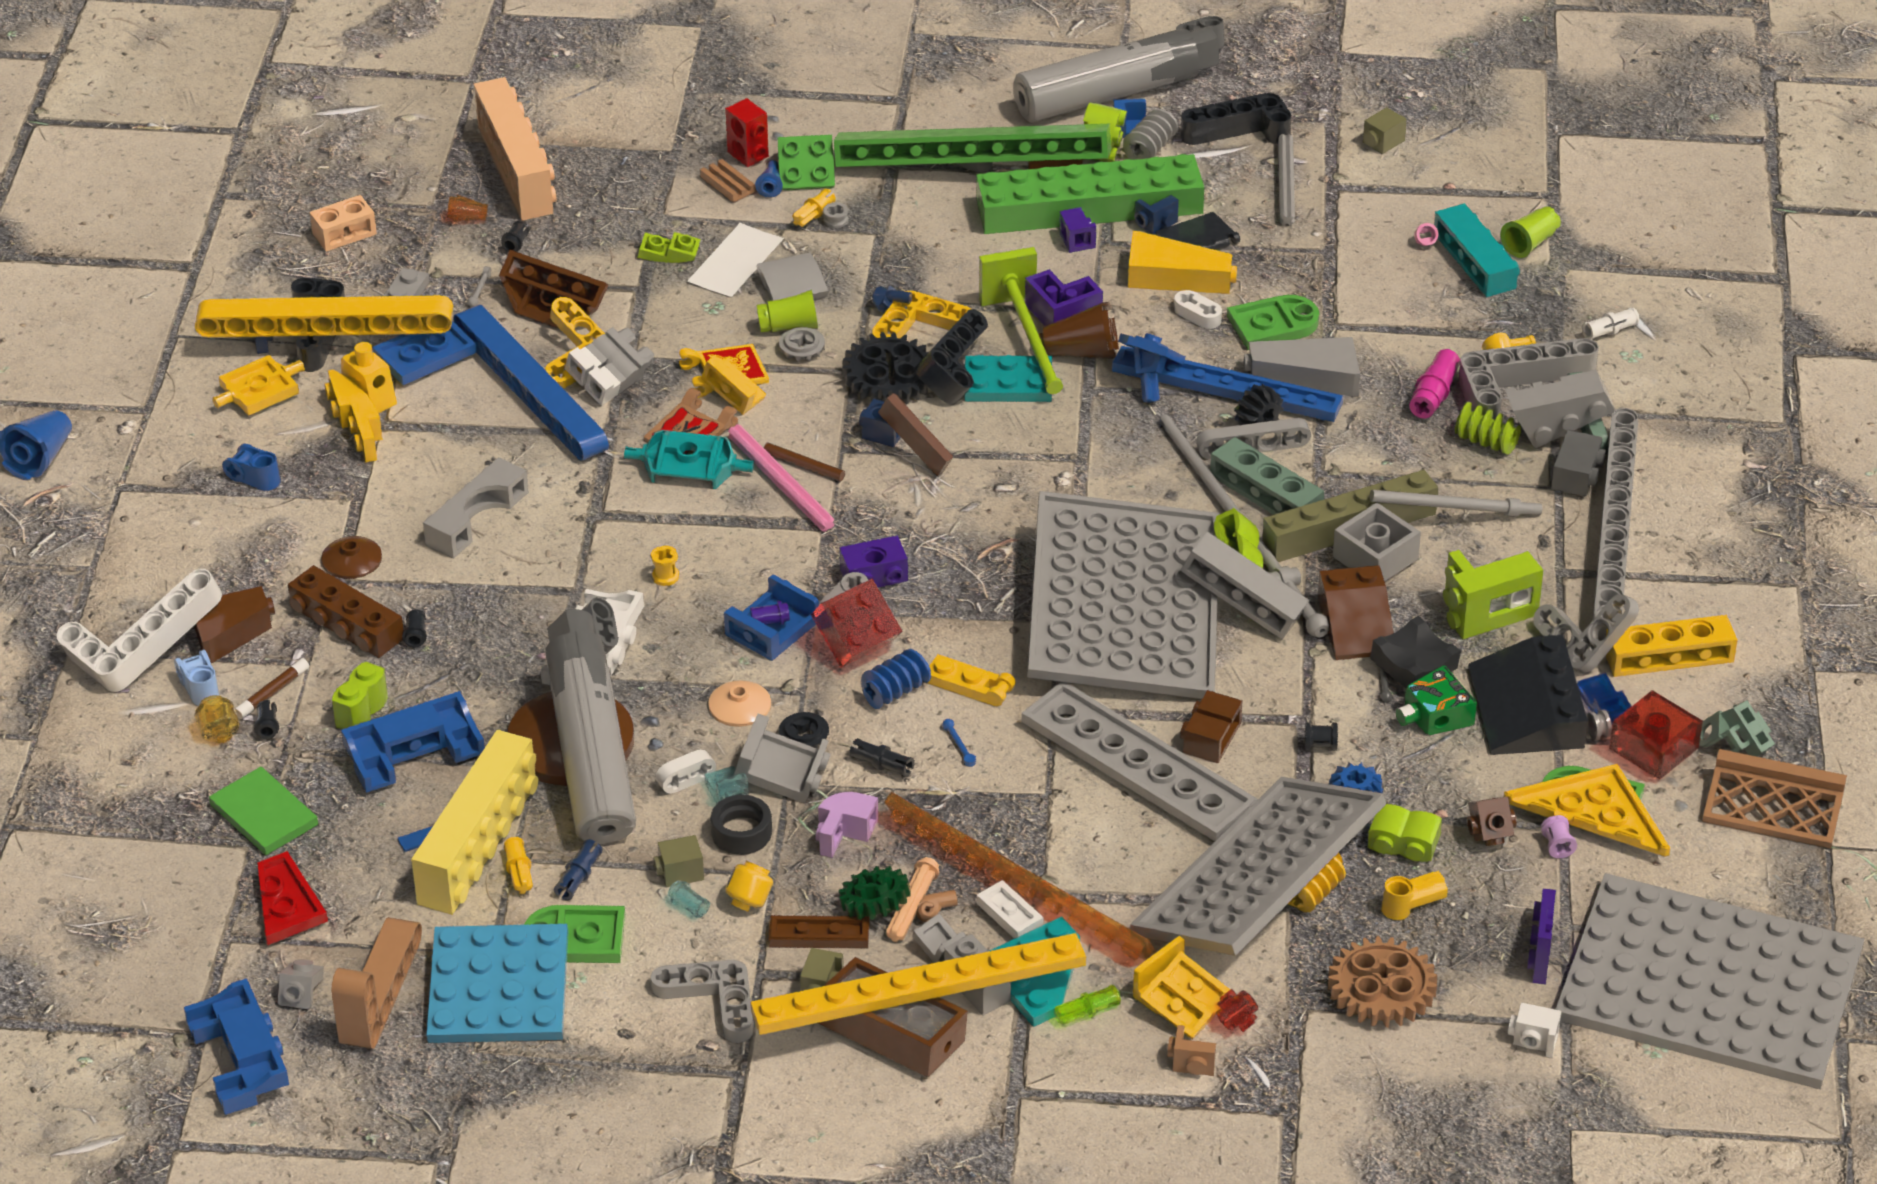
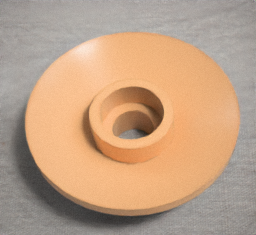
M740 680L731 681L716 688L709 697L708 705L711 715L717 721L725 725L741 727L752 725L757 713L766 716L771 708V698L767 690L761 685Z

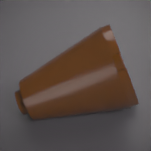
M1110 302L1099 303L1044 326L1043 333H1039V337L1047 355L1115 358L1117 355L1115 350L1119 349L1115 318H1109L1108 311L1112 310Z

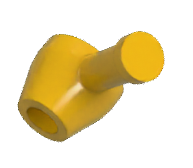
M1496 333L1483 342L1482 350L1536 344L1533 335L1509 339L1505 333Z

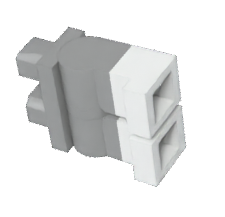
M612 327L606 331V334L600 335L589 345L582 349L577 347L570 351L565 370L581 386L585 385L584 389L603 406L630 387L634 382H638L643 378L645 369L653 362L654 353L645 346L636 351L632 347L635 344L636 337L628 327L618 332ZM577 366L583 370L582 374L578 372ZM597 385L602 390L601 393L597 391Z

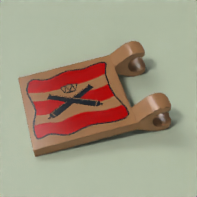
M690 388L682 401L644 436V441L648 443L653 434L661 430L720 436L726 429L738 424V418L734 416L737 413V409L726 406L717 420L696 411L702 405V400L697 398L701 395V392ZM686 450L683 454L690 455L695 453V451Z

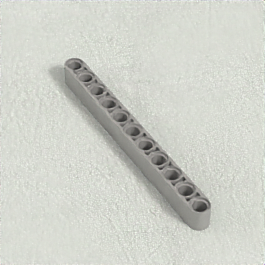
M1629 408L1616 409L1611 417L1593 620L1613 596L1624 594L1638 430V414ZM1607 625L1600 629L1598 633L1599 641L1605 639L1606 629H1608Z

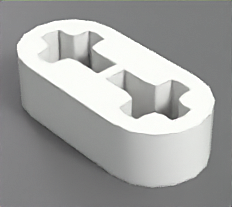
M1183 290L1175 295L1174 311L1179 316L1205 329H1213L1221 324L1222 308L1217 303L1191 290Z
M700 749L665 763L658 769L655 778L666 793L672 794L708 779L716 770V763L707 751Z

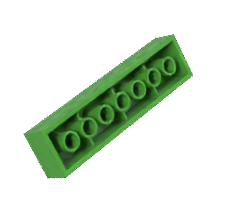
M1194 154L976 174V201L984 234L1060 227V211L1079 207L1082 208L1086 218L1090 217L1091 222L1095 224L1135 220V201L1141 199L1151 206L1170 195L1179 200L1178 216L1203 214L1204 184Z

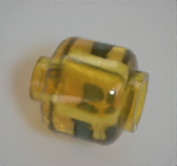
M219 695L206 697L195 710L194 717L199 733L203 739L209 742L225 743L239 730L240 722L232 701Z

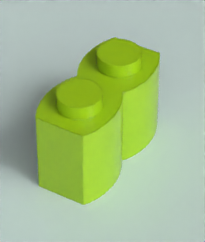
M1235 508L1216 516L1214 522L1216 537L1263 568V556L1258 549L1259 531L1256 525Z
M363 662L352 671L349 681L336 689L332 697L336 728L342 730L370 721L371 715L378 712L386 704L388 692L385 668L369 662Z
M1386 804L1372 821L1368 835V848L1381 854H1400L1413 861H1431L1441 836L1442 818L1430 812H1410L1403 807Z

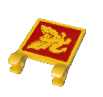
M753 344L704 351L683 348L679 351L680 357L686 359L679 360V365L683 370H689L700 363L704 369L706 362L715 355L721 361L728 359L756 385L769 383L767 372ZM702 376L692 378L693 386L698 387L694 389L701 392V395L697 398H702L715 391L701 379Z

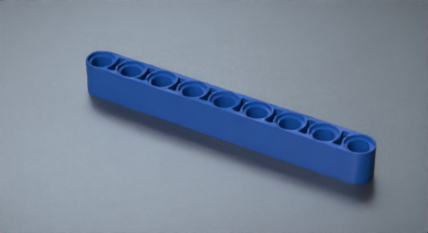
M482 305L474 306L453 316V322L476 343L477 354L578 460L584 461L609 449L608 439L603 429Z

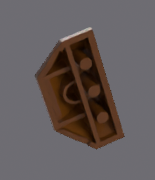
M513 250L509 251L499 273V277L517 315L557 329L559 328L550 318L551 306L555 299L560 297L570 298L589 316L598 310L609 286L606 282Z

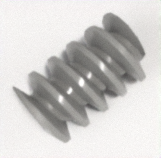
M1162 109L1150 111L1124 138L1123 148L1127 157L1132 160L1154 157L1178 131V123L1174 116Z

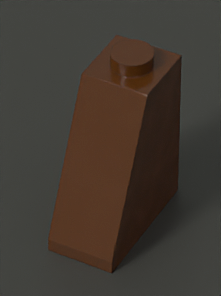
M262 586L222 595L220 602L194 625L200 648L206 651L211 663L272 628L270 615H275L274 604L271 597L266 598Z

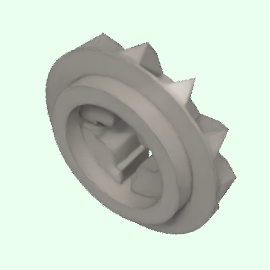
M794 328L786 331L780 337V352L784 353L787 359L795 357L797 362L801 359L810 361L812 356L820 357L821 351L825 350V338L819 331L812 328Z

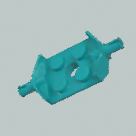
M661 430L655 432L649 442L643 445V448L626 446L624 450V459L641 460L644 462L653 483H655V475L712 481L713 489H717L732 475V472L743 471L753 473L754 460L737 459V454L733 453L730 441L727 437ZM686 450L695 451V453L690 455L683 454Z

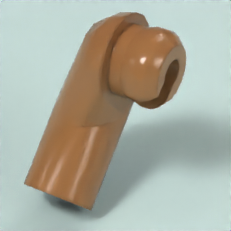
M955 890L925 895L917 906V917L921 921L927 922L935 917L942 908L957 906L958 901Z

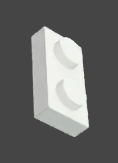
M1003 880L977 894V905L1014 939L1044 925V917Z

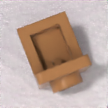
M1178 1025L1176 1037H1169L1167 1057L1174 1058L1173 1072L1214 1076L1216 1043L1184 1040L1185 1026Z

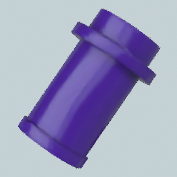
M777 601L775 605L750 607L751 617L765 625L779 622L780 625H784V622L790 621L787 603Z

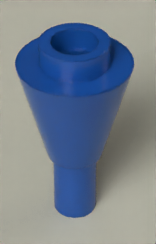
M771 160L768 163L767 169L755 182L756 190L764 197H775L780 194L783 188L778 173L779 163L775 160Z

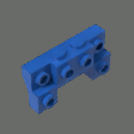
M460 691L341 730L343 745L354 763L355 773L366 793L396 783L395 769L392 766L394 764L445 747L448 748L454 761L457 763L481 755L485 748L484 738L478 730L466 700Z
M247 978L229 984L223 991L209 999L184 1007L186 1022L195 1044L222 1036L236 1069L235 1071L213 1077L215 1092L225 1115L258 1105L256 1095L289 1085L288 1073L281 1058L284 1053L278 1035L272 1037L273 1025L268 1012L262 1014Z

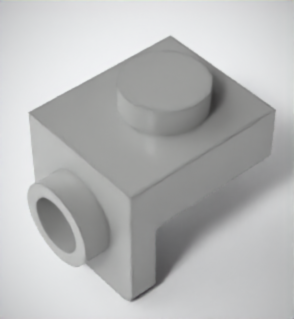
M937 914L914 930L912 937L929 958L936 963L944 961L945 947L966 937L963 931L956 934L944 918Z
M304 959L291 962L280 972L278 1004L309 1009L312 1006L313 988L323 980L324 966L313 965L312 961Z

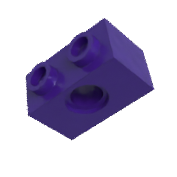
M898 535L839 547L842 576L844 577L852 572L864 574L868 579L867 590L908 581V558Z

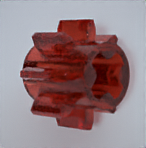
M1230 989L1220 997V1001L1217 1003L1220 1007L1216 1012L1217 1017L1230 1031L1239 1027L1242 1032H1245L1255 1024V1020L1258 1018L1255 1014L1258 1011V1005L1254 998L1244 990L1236 994L1233 989Z

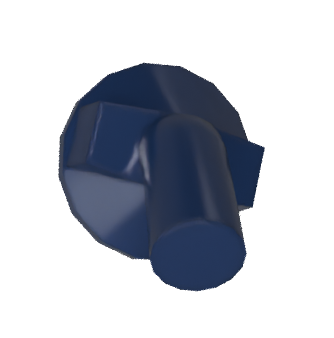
M891 285L887 287L880 286L874 289L872 300L875 307L882 313H885L893 301L910 304L912 292L898 291Z

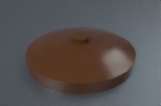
M548 692L530 700L515 713L509 724L508 733L532 739L533 753L536 754L535 776L538 777V781L567 786L552 692ZM615 699L626 761L634 745L633 721L626 708Z

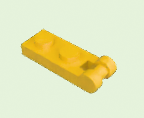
M939 654L929 665L931 679L928 684L993 706L1002 705L1006 699V693H1009L1016 684L1015 678L1009 673L1004 672L999 675Z

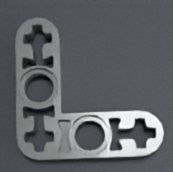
M1624 594L1615 595L1608 601L1585 631L1582 632L1561 609L1550 604H1544L1534 614V625L1543 636L1563 635L1566 631L1570 630L1571 640L1566 644L1572 667L1582 672H1589L1600 663L1638 616L1639 606L1636 600ZM1624 604L1623 608L1625 612L1622 614V610L1620 608ZM1549 615L1550 619L1555 624H1558L1556 627L1549 625V620L1547 619ZM1607 625L1608 635L1604 640L1599 641L1598 633L1603 626ZM1583 652H1585V653H1584V656L1586 657V659H1585L1584 661H1583V657L1581 656V655L1583 654Z
M723 960L665 965L656 968L651 973V990L656 997L661 999L719 995L724 1037L728 1041L741 1043L747 1041L753 1035L748 971L743 962ZM698 975L708 978L703 983H694L691 979ZM729 975H736L737 984L730 985ZM662 981H669V983L663 984ZM733 997H739L744 1000L739 1005L727 1003V1000ZM740 1017L741 1027L735 1028L734 1018Z

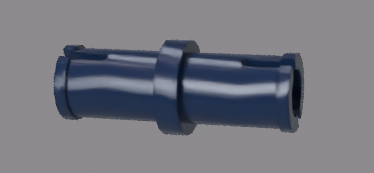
M591 839L585 840L575 858H571L567 862L565 873L554 887V892L558 896L567 887V890L561 897L562 899L571 900L582 881H586L591 875V867L603 851L598 843L595 849L590 852L596 841Z

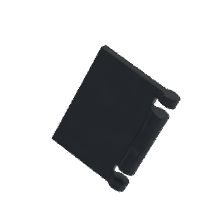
M1214 212L1156 231V236L1213 250L1229 246L1230 241L1228 238L1231 239L1233 244L1239 243L1241 240L1239 233L1234 232Z

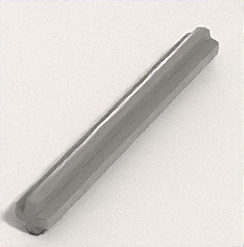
M1281 134L1278 142L1280 223L1291 226L1295 222L1293 137L1290 134Z

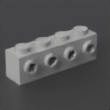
M1209 532L1194 547L1180 570L1282 640L1299 619L1310 601Z

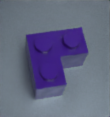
M1049 269L1025 278V304L1044 326L1103 302V290L1089 276L1063 284Z

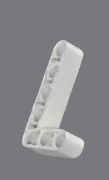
M196 569L189 573L109 647L78 622H68L62 625L57 631V640L68 657L103 687L111 692L122 691L220 602L222 591L208 570Z

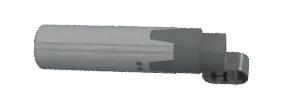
M1218 16L1196 19L1179 24L1176 30L1020 72L1016 74L1013 82V94L1019 112L1026 121L1032 123L1086 108L1089 102L1100 104L1194 78L1198 75L1199 70L1219 65V49L1225 45L1223 19Z
M596 597L582 610H565L547 628L549 644L545 648L575 834L583 841L591 839L596 841L594 844L599 843L601 845L619 841L631 834L636 827V816L610 671L606 659V654L617 645L619 640L613 608L606 600Z

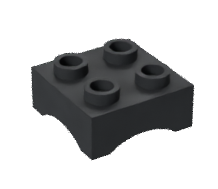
M1417 616L1411 619L1399 631L1374 639L1370 659L1403 687L1407 688L1409 684L1442 666H1446L1450 672L1458 669L1461 650L1455 645L1448 644L1438 638L1427 623Z

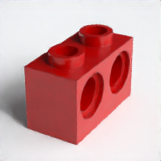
M748 98L725 108L727 153L746 167L769 157L767 112Z

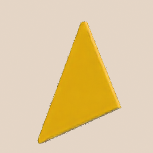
M1618 764L1504 792L1503 797H1508L1509 805L1545 817L1561 815L1568 819L1569 825L1664 857L1669 856L1670 846Z

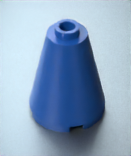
M53 410L9 425L1 430L0 453L4 459L2 462L4 468L12 475L23 480L41 476L47 470L72 431L69 417L59 410Z

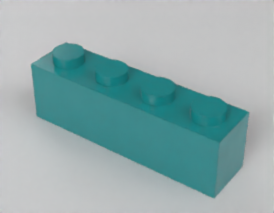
M1465 203L1435 211L1434 226L1438 230V240L1486 297L1517 288V278L1520 275L1518 263L1508 255L1503 245L1496 241L1491 231L1485 228L1476 213H1473Z

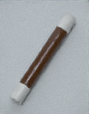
M301 658L234 709L236 717L243 719L256 709L259 702L268 700L309 669L308 662Z

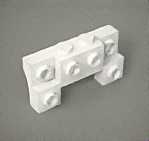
M586 589L584 592V606L577 605L575 609L582 610L593 598L598 597L606 600L614 611L619 640L617 645L606 654L610 676H612L617 665L622 664L626 648L629 644L632 645L635 640L636 627L633 625L644 607L643 593L632 590L621 593H604ZM543 665L541 668L542 684L550 685L548 666Z

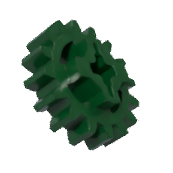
M875 866L874 870L870 872L863 869L859 874L851 875L852 881H844L842 883L843 888L838 891L843 912L847 911L849 917L857 914L858 920L863 919L865 916H869L873 920L877 914L885 917L891 911H898V904H906V897L911 896L907 875L902 874L901 869L893 871L891 866L885 869Z

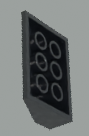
M1563 635L1531 637L1468 664L1469 675L1491 755L1585 748L1588 719Z

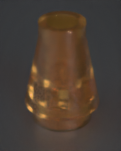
M458 194L457 197L450 196L447 218L453 219V222L486 221L488 204H483Z

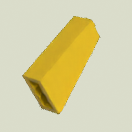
M1133 231L1128 269V288L1173 291L1191 290L1194 292L1230 294V283H1236L1237 266H1232V254L1140 231Z

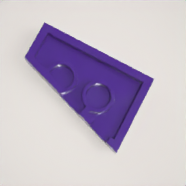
M1543 888L1541 902L1534 901L1532 921H1539V925H1532L1530 945H1536V950L1529 949L1527 969H1534L1533 983L1546 985L1556 895V890Z

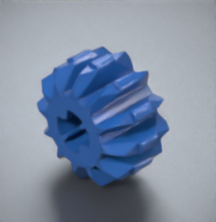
M1348 762L1346 768L1337 766L1335 773L1331 774L1329 779L1330 785L1383 793L1381 775L1375 772L1374 767L1365 768L1362 762L1358 766Z

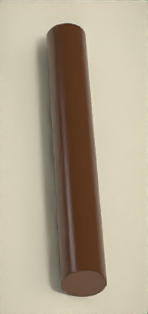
M769 442L764 446V449L775 458L839 482L845 477V471Z

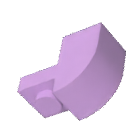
M842 792L825 799L818 807L819 825L816 831V841L820 842V855L832 858L843 836L868 842L878 822V797L857 792Z

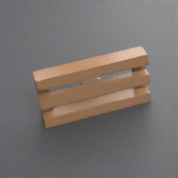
M723 159L717 161V166L714 163L710 164L709 170L705 167L700 169V177L733 203L755 192V184Z

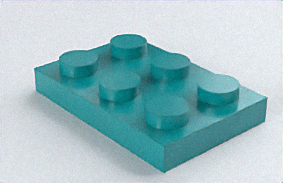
M1035 355L965 356V369L974 379L973 386L965 394V402H1052V394L1046 391V381ZM1048 356L1052 365V356Z

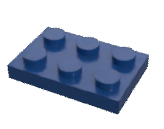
M453 321L451 328L445 333L401 334L372 347L373 352L388 364L390 373L402 385L413 382L477 353L476 343Z

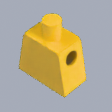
M360 342L354 347L355 351L342 357L341 374L355 382L368 395L379 414L397 404L388 364L372 351L370 343Z

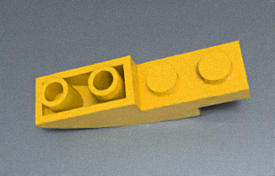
M328 370L329 382L324 383L327 400L333 399V401H330L333 418L339 417L342 428L349 427L351 434L356 433L354 435L356 451H362L365 462L376 461L375 441L383 440L380 416L368 395L355 382L335 370Z

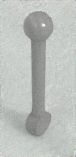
M484 266L473 296L467 300L469 307L472 308L478 305L477 299L487 278L491 276V267Z

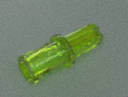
M1113 984L1090 994L1083 992L1080 994V998L1055 1007L1056 1020L1058 1023L1065 1025L1086 1016L1093 1018L1099 1011L1120 1005L1121 997L1118 989Z

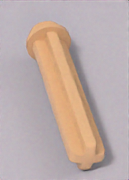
M924 857L914 865L915 873L909 883L911 896L906 897V904H899V910L895 912L886 930V936L891 938L893 942L897 943L905 938L916 915L917 906L926 895L932 880L937 879L939 876V865L932 858Z

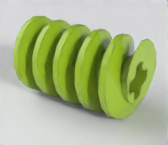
M1467 402L1457 417L1455 434H1458L1462 439L1469 438L1473 443L1480 441L1482 446H1491V449L1495 451L1501 449L1502 453L1506 455L1511 454L1519 440L1521 425L1514 427L1515 418L1510 417L1506 424L1503 423L1504 414L1499 413L1494 420L1493 410L1491 409L1483 416V407L1480 405L1472 412V403Z

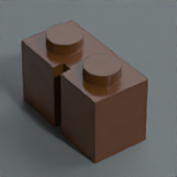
M1207 690L1202 700L1196 701L1190 721H1185L1182 725L1180 739H1183V753L1219 763L1241 725L1243 700Z

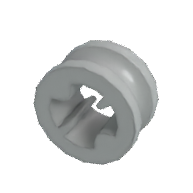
M838 202L827 204L823 209L824 224L834 229L847 225V206Z
M1605 709L1599 710L1597 715L1594 712L1588 713L1587 729L1591 738L1598 740L1601 735L1604 738L1611 737L1612 724Z

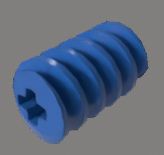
M906 649L901 654H897L893 658L884 661L881 665H876L872 670L865 671L861 677V688L870 706L874 709H880L883 703L890 704L893 698L899 699L903 693H910L912 687L919 688L922 682L928 683L931 679V670L921 654L913 649Z

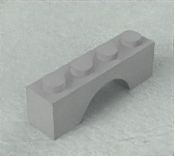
M498 457L423 522L425 545L454 559L473 542L470 519L475 514L491 508L511 509L529 493L527 470Z

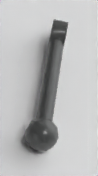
M1380 667L1382 683L1380 699L1387 703L1392 700V693L1388 690L1387 674Z

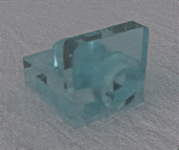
M735 766L704 775L705 785L716 804L729 796L749 795L748 778L745 773L734 776Z

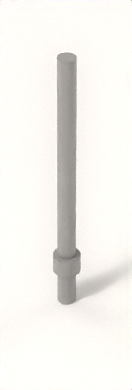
M1371 490L1370 501L1380 503L1503 512L1505 516L1516 517L1520 514L1541 515L1543 510L1541 503L1521 502L1520 499L1506 498L1504 501Z

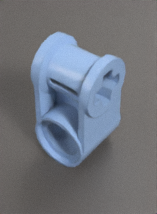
M201 650L199 655L183 660L180 658L174 659L179 681L184 685L192 702L200 707L215 704L219 699L215 670L206 651Z

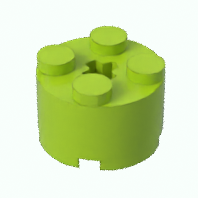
M1089 102L1083 119L1084 124L1110 123V155L1108 158L1095 160L1103 162L1115 161L1118 150L1115 146L1120 147L1124 131H1121L1120 126L1123 127L1125 124L1127 111Z

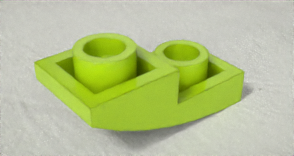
M645 232L637 258L666 263L694 261L701 239L674 232L670 240Z

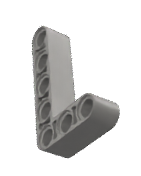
M1579 338L1467 352L1460 358L1459 386L1466 403H1472V412L1480 405L1483 407L1482 415L1484 416L1491 409L1493 410V419L1495 420L1501 412L1502 395L1499 387L1532 384L1539 381L1560 380V377L1567 376L1568 373L1596 370L1599 346L1592 339Z

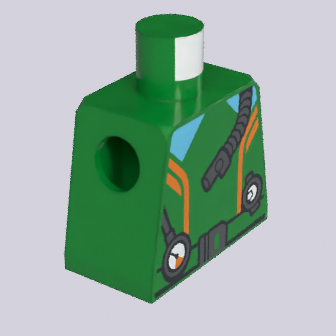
M1442 666L1407 686L1405 706L1396 709V717L1402 726L1416 722L1425 734L1434 735L1475 725L1477 702L1446 666Z

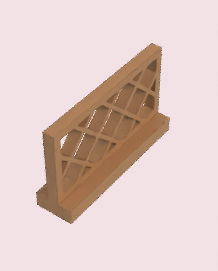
M1719 749L1702 822L1831 849L1847 775ZM1719 779L1733 781L1738 786L1725 792L1719 784ZM1757 786L1767 788L1770 793L1757 798L1750 789ZM1743 792L1751 802L1738 808L1731 798ZM1786 793L1796 794L1802 800L1789 805L1782 795ZM1776 799L1783 809L1771 815L1763 805ZM1819 799L1834 802V807L1822 812L1814 802ZM1722 802H1725L1732 811L1726 815L1711 813L1712 808ZM1808 806L1815 816L1802 821L1795 811ZM1756 808L1764 819L1754 822L1748 820L1744 814ZM1789 815L1796 825L1788 829L1780 827L1776 821ZM1821 822L1828 830L1827 837L1813 834L1808 827Z

